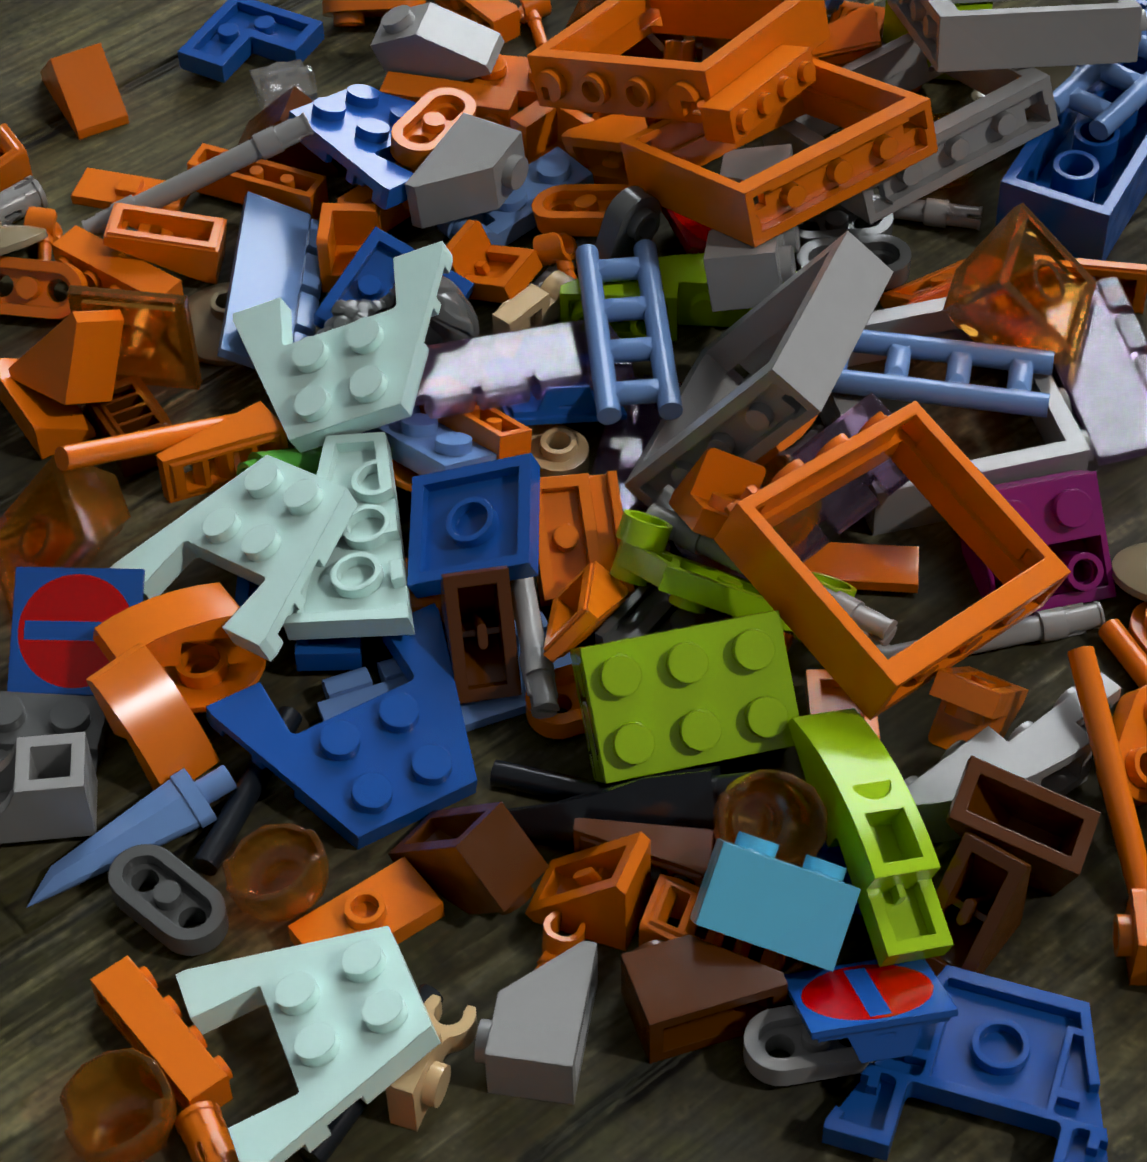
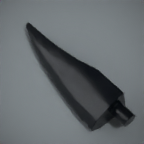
M717 765L642 776L557 802L507 809L533 844L574 849L575 818H589L714 830V849L717 838L726 841L727 831L724 802L754 799L755 793L751 772L721 775V767Z

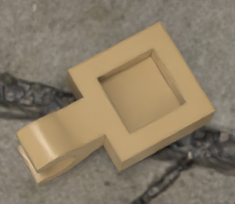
M433 994L425 1001L424 1005L441 1043L385 1089L390 1123L418 1131L428 1107L438 1108L447 1092L451 1076V1066L444 1063V1058L452 1052L465 1049L475 1039L478 1029L476 1007L467 1005L460 1021L452 1025H444L439 1022L442 1015L441 996Z

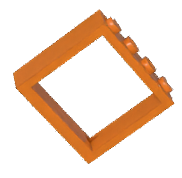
M606 0L529 53L527 58L539 106L702 123L701 113L696 103L698 99L703 97L704 103L781 44L811 47L812 52L828 40L831 35L824 0ZM651 33L732 39L701 63L621 56Z
M813 58L816 68V81L736 144L707 141L703 123L664 119L621 140L620 145L629 186H639L658 199L662 207L755 248L937 153L938 147L931 101L928 97ZM704 100L697 103L698 110L704 104ZM804 114L844 128L838 133L740 183L701 167ZM758 196V203L754 205L753 198Z
M916 400L889 416L879 411L863 425L859 433L850 438L845 433L835 436L820 449L814 459L805 464L800 458L793 460L774 476L770 484L760 490L755 485L746 487L738 500L725 507L724 511L728 517L714 538L718 546L774 610H779L781 619L870 721L934 679L938 669L951 668L1043 607L1071 573L1067 566ZM891 459L1003 585L893 657L887 659L773 527Z

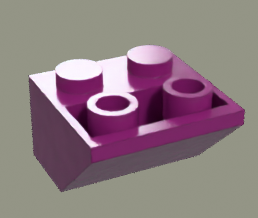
M1069 470L993 485L1071 571L1044 606L1037 611L1116 597L1096 471ZM960 537L962 554L979 593L984 598L1003 584Z

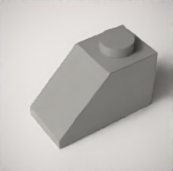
M432 2L412 7L400 5L385 13L370 47L386 74L388 71L465 81L490 75L505 41L499 32Z
M463 113L405 183L412 225L422 229L499 209L513 190H518L523 185L527 177L529 163L524 153L522 132Z
M582 941L498 992L492 1020L481 1018L479 1022L474 1051L475 1062L485 1064L488 1093L574 1105L598 985L596 942Z

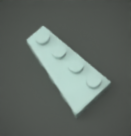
M386 433L325 435L316 475L347 487L358 505L325 567H316L315 565L301 590V594L306 600L302 610H295L290 616H287L283 627L288 639L307 640L415 635L410 592L407 586V569L392 454Z

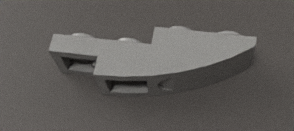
M1101 672L1111 716H1113L1122 688ZM1075 686L1066 690L1058 698L1052 710L1034 723L1026 721L1019 725L1007 741L991 727L987 726L967 742L959 740L952 744L942 755L939 763L920 777L913 775L904 780L915 801L932 844L961 838L945 820L967 760L972 755L1063 796L1088 780L1093 754Z

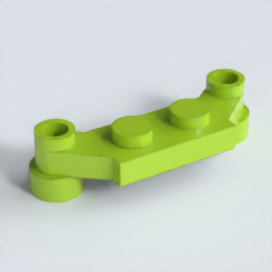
M624 510L616 533V537L621 541L610 571L613 577L638 586H646L647 582H650L659 587V591L670 594L668 601L671 604L693 613L704 614L707 607L732 615L731 618L760 612L775 611L749 580L665 551L673 528L669 522L641 511ZM812 572L823 586L835 592L842 591L855 597L857 589L851 584L829 575ZM781 619L783 631H792ZM793 633V637L800 641V639Z

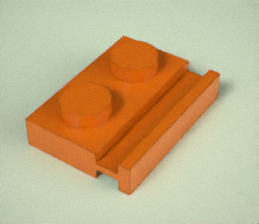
M616 470L607 471L606 474L589 476V473L540 477L538 576L536 577L541 607L551 606L552 601L590 562L593 563L596 560L607 571H611L621 541L616 537V533L623 515ZM619 580L627 587L628 596L626 598H628L635 591L634 585Z

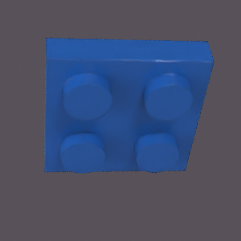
M532 453L412 477L407 586L417 598L441 594V574L507 565L510 581L538 576L540 465Z

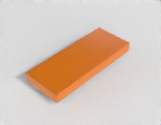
M87 167L71 194L72 204L106 209L111 204L129 195L135 196L166 180ZM190 194L173 202L180 204L179 212H181Z
M793 540V552L811 572L838 578L851 584L857 590L918 593L919 547Z

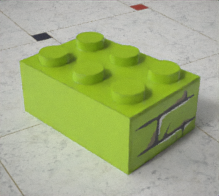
M779 610L760 612L570 649L595 781L607 784L795 746L788 722L792 717H798L799 712Z

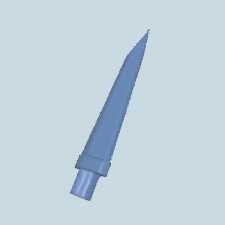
M222 765L195 782L185 768L171 775L168 781L50 866L27 907L109 871L114 859L130 847L142 844L162 846L195 829L204 828L216 821L217 817L209 804L237 788L227 768Z

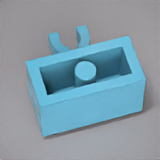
M738 831L734 844L717 838L690 920L698 926L833 972L861 891L860 888L843 882L847 868L808 854L805 856L802 867L775 858L779 844Z

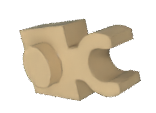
M557 270L545 279L540 288L530 284L515 297L506 300L499 306L497 311L492 314L494 354L496 358L504 363H513L523 341L545 340L551 337L550 324L556 319L561 320L560 287L565 283L575 280L574 278Z

